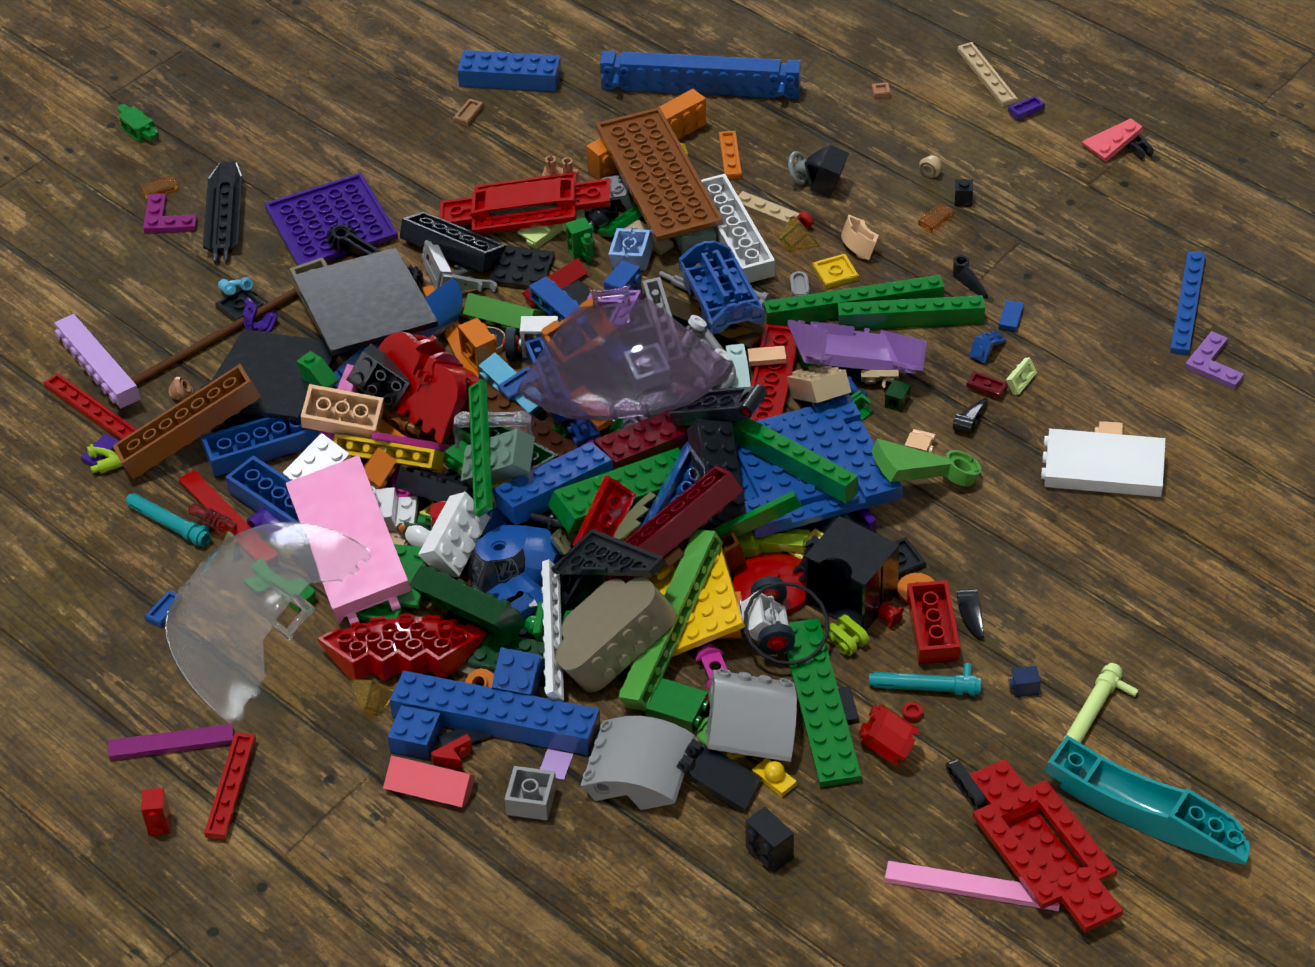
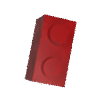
M164 788L142 789L141 811L148 835L170 834L171 812Z

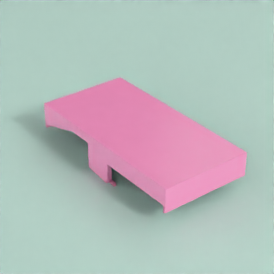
M359 455L286 482L338 624L346 616L350 625L355 622L359 623L356 612L389 600L392 611L400 609L401 606L397 596L412 590Z

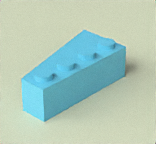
M493 353L478 365L479 378L485 380L488 385L500 392L498 385L517 373L496 353ZM532 387L511 400L534 417L546 409L545 399Z

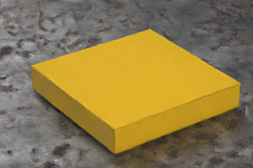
M846 254L812 263V268L825 289L859 280V275Z

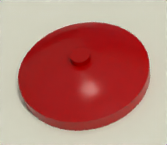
M766 552L752 556L735 572L733 580L735 592L741 591L742 601L751 596L752 584L756 580L767 576L778 577L784 582L797 583L805 587V582L802 583L799 580L800 576L804 573L801 571L793 573L794 568L800 564L801 560L781 552ZM786 586V599L780 603L786 608L787 615L798 611L805 605V591L794 586Z

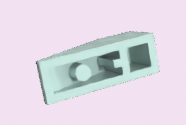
M744 344L727 345L726 352L732 357L731 360L736 369L735 381L731 388L750 387L751 383Z

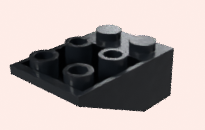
M372 344L361 353L346 379L366 394L384 398V406L391 411H394L411 383L387 354Z

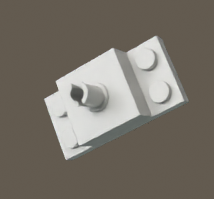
M371 486L389 532H397V525L401 521L416 523L419 502L417 496L398 497L395 487L375 489V487Z

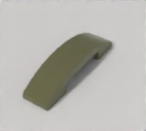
M558 528L549 539L560 555H565L571 549L570 545L575 541L578 533L573 532L569 534L565 529Z

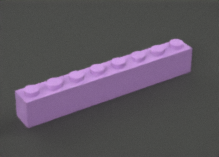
M74 314L54 322L56 326L54 332L57 339L62 340L64 347L70 349L74 358L77 357L81 367L84 366L88 375L93 376L95 383L101 385L104 394L109 395L113 404L116 403L121 409L140 400L137 385Z

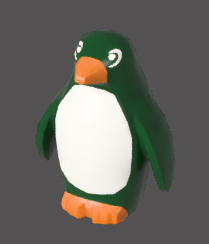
M401 521L396 528L397 533L406 539L409 546L417 547L423 546L432 530L431 522L409 523Z

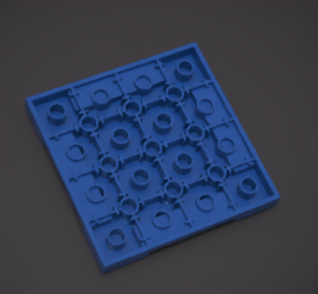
M849 393L819 403L812 402L810 407L757 421L858 475V494L847 503L838 500L735 443L741 484L744 490L743 496L746 513L792 491L802 504L801 508L752 530L754 538L903 498V487L900 481L890 482L874 460L871 449L875 443L862 423L861 414Z

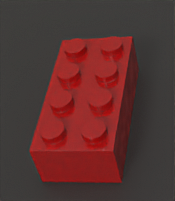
M948 580L908 583L906 599L918 664L958 661L960 642Z

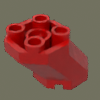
M880 703L877 706L874 704L868 714L870 716L868 722H864L858 731L860 742L899 767L901 765L900 760L904 761L916 741L912 737L914 733L918 735L919 728Z

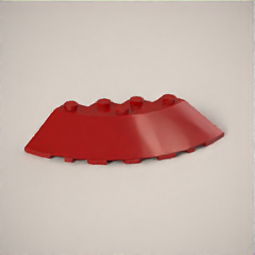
M401 614L398 618L386 619L385 616L371 618L368 623L359 624L355 622L351 624L352 627L342 631L340 628L335 629L317 638V640L342 672L355 682H358L372 673L386 681L400 672L403 673V671L425 674L430 671L439 678H445L461 667L487 634L476 626L469 623L467 625L460 624L458 620L453 618L449 621L442 620V616L426 615L425 618L413 617L412 614Z

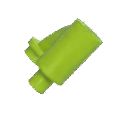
M93 444L87 447L90 458H96V454L108 457L97 461V465L90 467L93 474L97 472L102 474L123 467L118 455L114 451L94 447Z

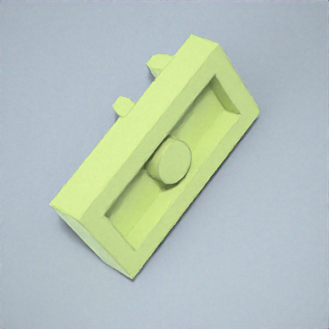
M1030 357L1024 358L1006 379L1013 395H1019L1037 373Z

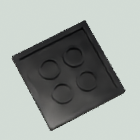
M506 245L504 253L495 265L490 280L496 282L497 286L527 290L529 285L548 276L555 258V252Z

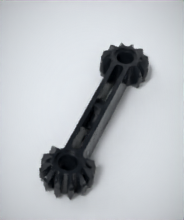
M336 223L335 227L330 226L329 231H327V243L331 246L332 250L337 249L339 252L345 250L356 258L380 252L374 246L357 237L355 229H352L351 225L346 226L344 223L338 225ZM410 264L407 268L420 289L424 283L422 270H419L418 266L413 267Z

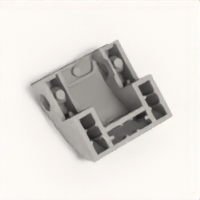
M727 669L713 670L709 688L710 713L706 727L708 749L791 762L797 713L795 684L785 678L774 680L766 675L756 677L751 676L747 672H739L737 674L731 673Z
M624 716L605 720L600 725V731L595 740V745L589 757L580 786L594 801L628 795L640 810L674 804L685 774L676 766L684 754L690 757L685 752V749L692 739H696V736L676 724L653 717Z

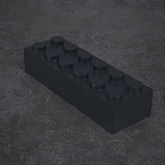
M697 419L687 429L695 482L712 468L719 466L731 472L742 488L732 423ZM743 491L735 501L725 505L722 512L713 515L709 522L702 527V530L714 529L745 514L746 508Z

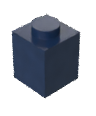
M1037 666L1012 668L1011 677H1008L1009 689H1013L1014 696L1039 695L1041 681Z

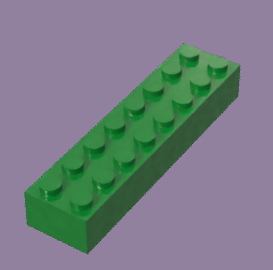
M675 448L554 490L548 506L569 534L579 531L604 476H610L637 494L630 508L631 510L649 492L656 496L658 495L680 450Z

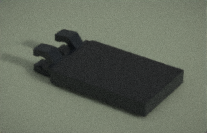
M692 739L685 752L693 758L684 754L676 767L684 773L691 775L688 779L689 781L743 813L762 778L717 750L708 749L707 746H703L702 743Z

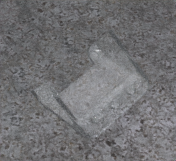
M526 411L488 412L489 427L527 426L528 434L533 436L535 421L533 414ZM460 412L454 418L456 448H460L462 427H470V413Z

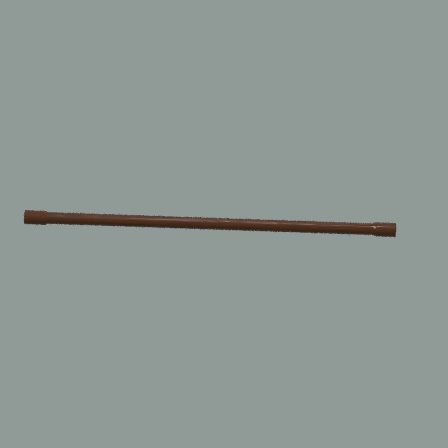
M350 256L342 260L341 262L353 259V257ZM295 288L259 307L254 321L298 297L299 295ZM243 317L131 378V380L138 386L245 326Z

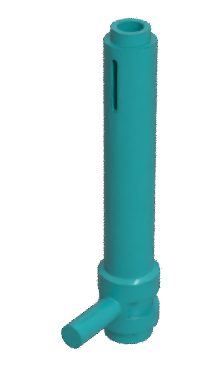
M131 493L126 497L128 507L182 535L185 540L192 542L196 546H206L211 540V534L208 530L219 523L218 519L214 517L200 526L194 522H188L136 493Z
M970 663L964 664L963 675L956 676L876 671L869 674V685L873 686V688L948 692L962 696L963 694H969V696L980 695L981 678L971 676L972 665Z

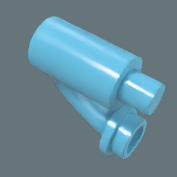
M249 277L231 281L222 279L218 283V288L227 295H233L236 292V287L250 290L253 286V281Z

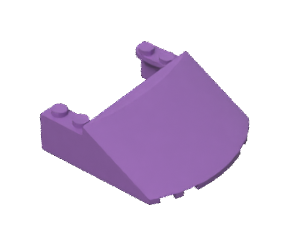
M788 320L787 324L804 363L866 370H899V373L904 374L906 372L916 373V370L923 371L927 341L885 330H880V334L870 333V328H864V331H855L854 326L812 321L810 325H807L805 321L798 320L796 322L795 320Z

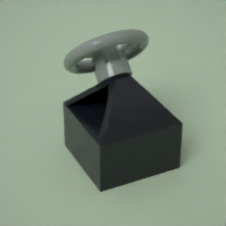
M829 145L806 159L801 152L794 151L788 159L789 173L796 184L804 185L809 180L812 191L830 198L841 176L849 152ZM797 156V163L793 167L794 158ZM795 172L800 174L802 180L796 176Z

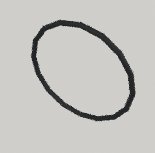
M776 582L762 587L750 598L744 611V631L749 644L761 657L775 664L796 665L809 661L822 650L829 635V617L823 602L812 590L797 583ZM779 585L794 586L809 593L818 602L825 617V635L819 647L808 657L793 662L776 660L764 654L753 643L747 628L748 611L754 599L766 589Z

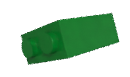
M662 678L646 707V717L668 721L693 734L702 722L703 714L709 710L708 692Z

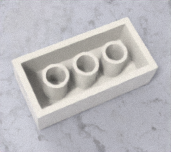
M466 492L449 496L418 555L429 566L437 568L441 574L446 572L453 577L460 576L490 517L487 513L481 517L474 515V500Z

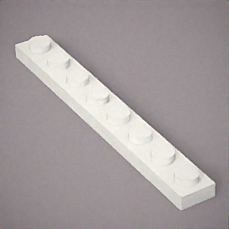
M548 559L542 562L541 571L543 578L542 608L544 611V619L542 621L544 626L543 641L545 644L543 656L545 659L544 675L546 679L544 690L546 695L552 700L563 702V668L555 658L556 650L562 642L560 574H554L551 568L555 564Z

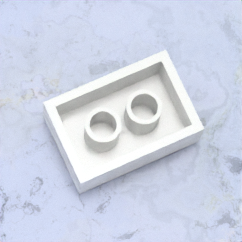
M321 433L283 472V475L292 481L351 457L347 451Z

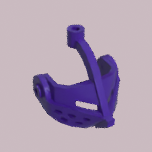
M247 298L244 301L246 307L243 312L245 329L270 333L277 322V314L274 312L266 313L261 321L254 322L258 308L251 299Z

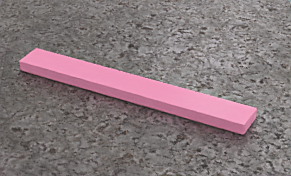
M888 861L885 883L1040 908L1021 882ZM1055 903L1044 909L1059 911L1060 904Z

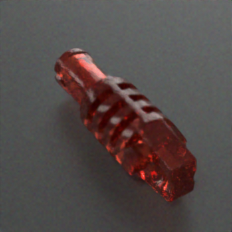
M195 503L189 507V514L199 518L204 525L218 532L227 533L230 531L233 535L237 533V524L229 517L213 509H204Z

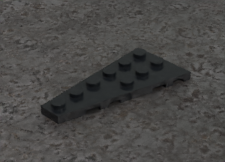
M591 529L551 569L554 574L653 577L666 564V561L662 556Z

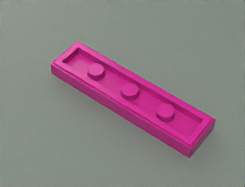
M372 432L373 440L435 449L441 452H445L449 448L447 444Z

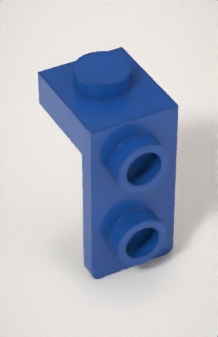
M996 331L976 335L969 356L987 363L993 345L1005 343L1006 338L1001 337L1002 334Z

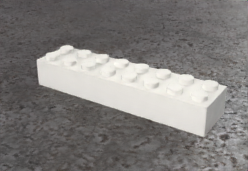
M726 174L702 179L704 187L723 219L722 225L713 227L716 232L717 242L731 248L749 283L775 276V259Z

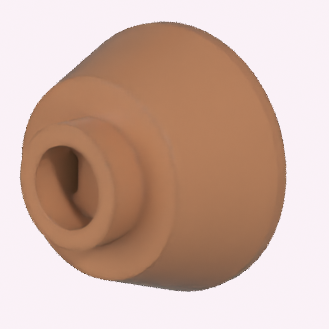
M184 377L174 378L169 386V395L178 401L186 399L193 393L191 384Z

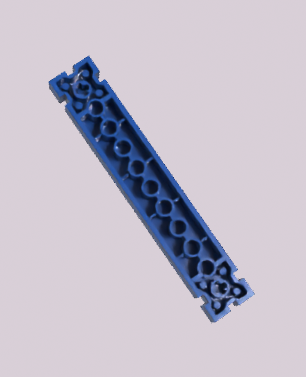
M602 51L600 60L602 89L615 90L616 87H621V90L666 93H686L694 89L699 94L763 98H779V96L786 95V99H799L801 60H787V63H781V59L622 52V55H616V51Z

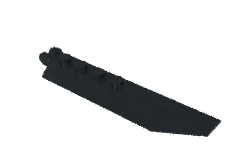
M236 161L219 162L208 177L203 248L213 253L214 263L219 261L218 253H224L225 263L229 262V252H232L238 246L242 174Z

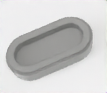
M801 271L792 273L790 276L792 297L810 294L807 274Z

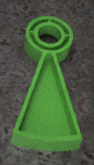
M878 438L871 449L878 467L890 482L945 476L955 484L968 487L974 485L981 472V466L974 457L958 450H951L943 457Z

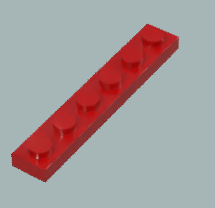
M237 732L234 734L205 828V838L227 839L256 742L255 734Z

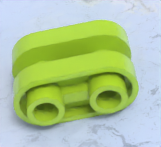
M842 615L838 618L836 624H829V635L826 640L829 643H833L844 655L851 656L858 650L857 646L863 647L870 641L867 632L847 615Z

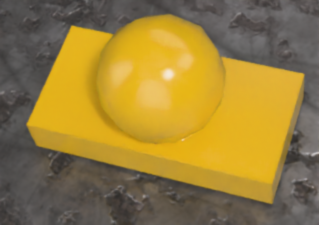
M765 758L752 769L754 774L762 778L761 781L781 797H784L797 786V781L788 775L783 765L777 761Z

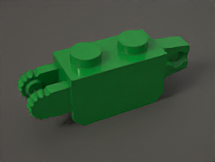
M121 104L117 107L118 112H120L119 119L122 130L137 142L146 139L152 142L159 138V133L154 128L155 123L152 118H148L141 110L139 111L134 106L130 108L125 104Z

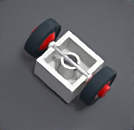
M521 316V339L517 336L516 327H507L505 338H503V349H505L506 359L516 360L519 347H522V357L528 358L525 341L540 338L542 336V329L553 321H558V316ZM565 327L562 329V334L567 338L571 337L574 334L573 327ZM558 333L554 334L550 338L553 339ZM558 337L554 344L560 349L566 344V341ZM574 348L566 354L567 357L574 353ZM548 349L551 358H554V356L552 355V353H551L550 350Z
M767 576L756 580L752 584L751 596L741 602L743 621L744 611L750 598L764 586L776 582H784L782 579ZM779 585L766 589L754 599L748 611L747 628L750 636L759 642L761 650L767 654H783L791 650L795 644V634L793 629L788 626L786 608L780 604L786 599V586Z

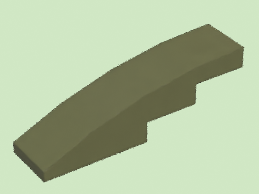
M649 492L637 502L617 528L614 538L625 541L641 527L656 495Z

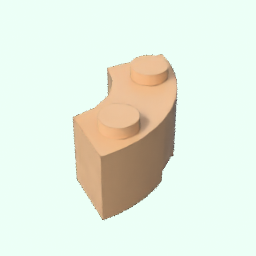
M848 215L841 233L842 241L850 250L856 253L858 258L870 259L879 235L868 229L864 220Z

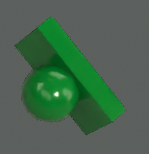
M538 602L536 615L527 617L524 625L526 632L534 635L537 641H543L544 636L542 622L544 619L543 602Z

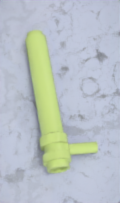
M1109 663L1103 667L1101 674L1095 681V687L1066 735L1081 743L1109 694L1116 687L1134 697L1136 696L1138 689L1120 680L1122 678V669L1119 665Z

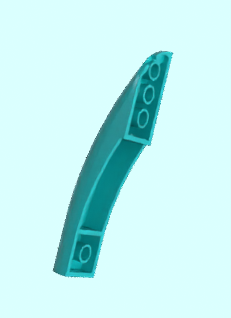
M1068 735L1059 745L1043 771L1062 782L1060 788L1105 815L1140 832L1213 858L1245 865L1248 859L1250 846L1249 841H1246L1243 834L1244 829L1228 812L1188 788L1183 790L1126 769Z

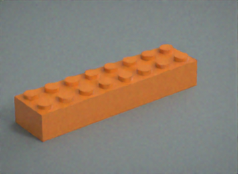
M694 89L659 106L678 140L707 125L706 98ZM601 138L586 145L588 172L592 176L600 180L605 177H611L619 172Z

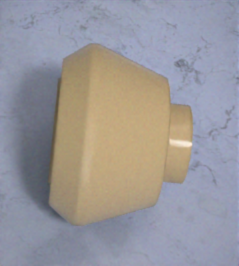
M930 155L920 161L919 167L925 176L935 178L941 173L942 163L937 156Z

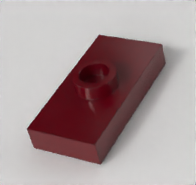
M974 371L967 381L966 387L1001 399L1008 389V383Z

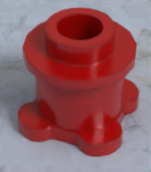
M891 601L884 602L878 609V617L888 621L887 626L891 629L903 619L902 613L904 609L902 607L895 608Z

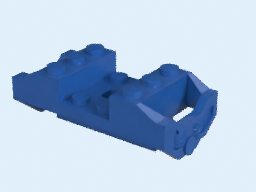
M714 240L703 241L695 244L679 258V270L685 287L690 296H696L701 306V317L707 323V328L712 334L721 333L729 325L744 321L754 324L765 323V310L729 246Z

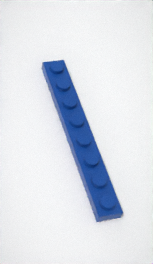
M1188 251L1170 353L1189 356L1206 253Z

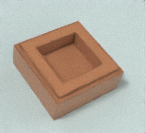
M888 83L872 84L874 99L891 98Z

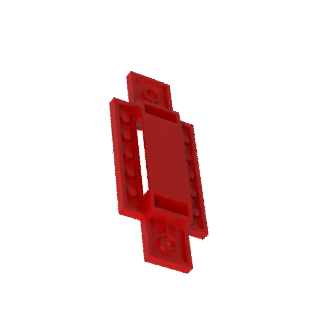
M577 172L475 185L472 197L440 201L439 218L458 226L472 224V231L480 235L568 223L576 220L577 210L611 206V180L607 178L577 183ZM557 202L558 208L490 216V211L494 210L498 211Z
M1006 759L969 774L985 795L988 805L974 811L973 819L1041 909L1055 903H1059L1060 906L1064 905L1084 933L1123 916V909L1102 884V882L1117 876V869L1047 780L1028 788ZM1039 809L1043 812L1046 818L1050 821L1053 827L1057 830L1060 836L1071 848V850L1081 861L1084 867H1080L1074 860V858L1070 855V853L1067 851L1064 845L1060 842L1057 836L1053 833L1050 827L1040 816Z

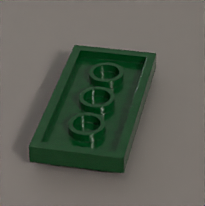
M483 630L487 636L470 655L468 665L469 667L495 672L500 648L538 654L544 658L545 644L544 641L518 636L513 642L492 631ZM544 662V666H543V670H542V675H541L540 681L546 682L545 675H544V669H545V662Z

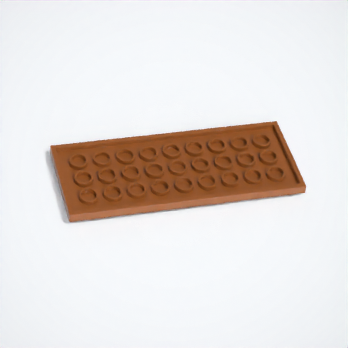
M660 107L596 123V130L656 242L723 224L720 213Z

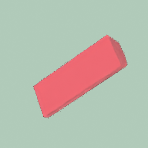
M391 755L383 788L464 807L471 795L475 775Z

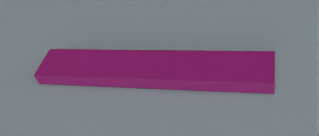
M233 724L108 740L109 760L231 745L234 737Z

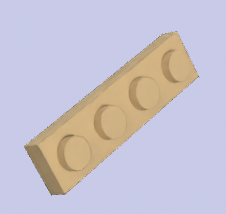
M744 191L738 195L746 211L790 229H794L798 224L796 217L800 213Z

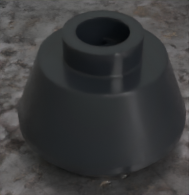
M592 208L588 215V223H591L593 228L598 230L609 225L610 220L600 208Z

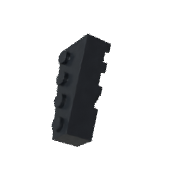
M400 466L395 484L396 488L413 493L418 497L428 498V501L434 503L447 501L449 496L466 492L474 500L473 486L428 469Z

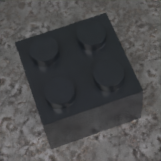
M763 807L745 820V846L751 854H755L765 867H769L775 873L794 859V833L766 807Z

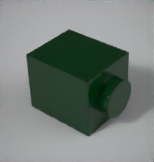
M893 379L885 393V408L902 412L910 399L911 385Z

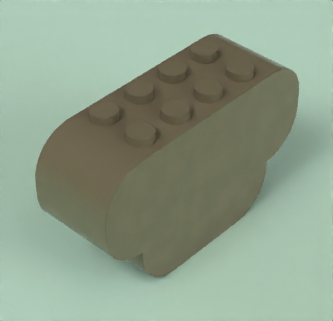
M637 577L627 583L621 579H611L603 583L565 618L561 627L564 639L556 650V661L584 691L590 693L599 691L671 628L676 619V610L646 577Z

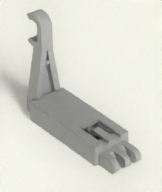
M425 240L421 257L435 289L454 277L461 291L477 289L481 292L482 288H491L493 292L496 291L497 284L492 280L474 279L451 274L452 272L439 245H433L432 242Z

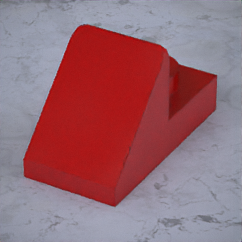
M466 734L431 752L432 764L463 772L461 758H465L473 752L470 737Z

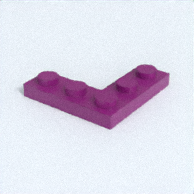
M166 194L148 195L143 226L144 234L196 231L197 215L164 216L167 201Z

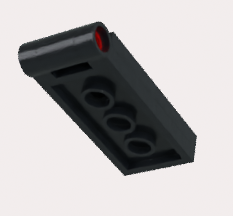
M756 384L750 387L684 392L669 415L674 426L686 427L692 425L697 419L736 423L743 421L744 418L749 419L752 417L767 395V390L763 385Z

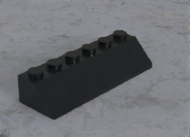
M424 211L402 218L401 239L406 240L409 244L420 246L421 249L424 247L425 240H428L433 245H439L444 257L449 261H456L463 267L475 269L478 273H485L493 269L506 249V245Z

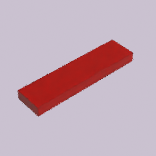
M579 258L548 276V278L554 281L561 289L585 276L588 272ZM529 288L523 291L522 295L530 307L536 306L530 299Z

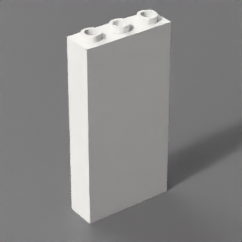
M1049 428V436L1044 438V447L1048 448L1047 452H1043L1042 463H1046V468H1042L1041 479H1045L1044 487L1161 497L1166 438Z

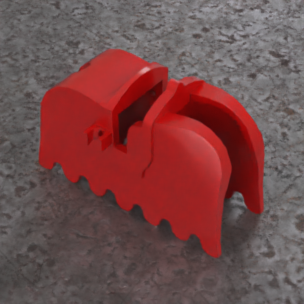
M401 331L392 333L384 339L378 349L387 354L411 381L397 405V413L404 415L407 411H410L409 420L412 424H417L422 419L423 432L430 433L435 429V440L438 443H443L447 435L453 436V426L470 417L469 387L480 379L473 372L464 368L463 364L454 355L445 352V348L438 342V338L435 336L428 338L423 335H411Z

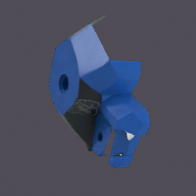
M500 525L488 532L477 541L470 555L466 570L471 586L479 587L485 594L487 592L494 594L500 601L502 598L507 599L515 596L518 591H523V596L511 602V607L519 610L522 613L521 617L537 612L538 602H543L542 562L549 559L556 564L559 561L556 548L549 539L551 536L550 530L522 525Z

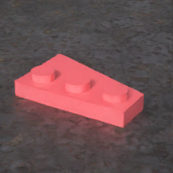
M1130 118L1083 140L1082 145L1107 162L1144 131L1143 126Z

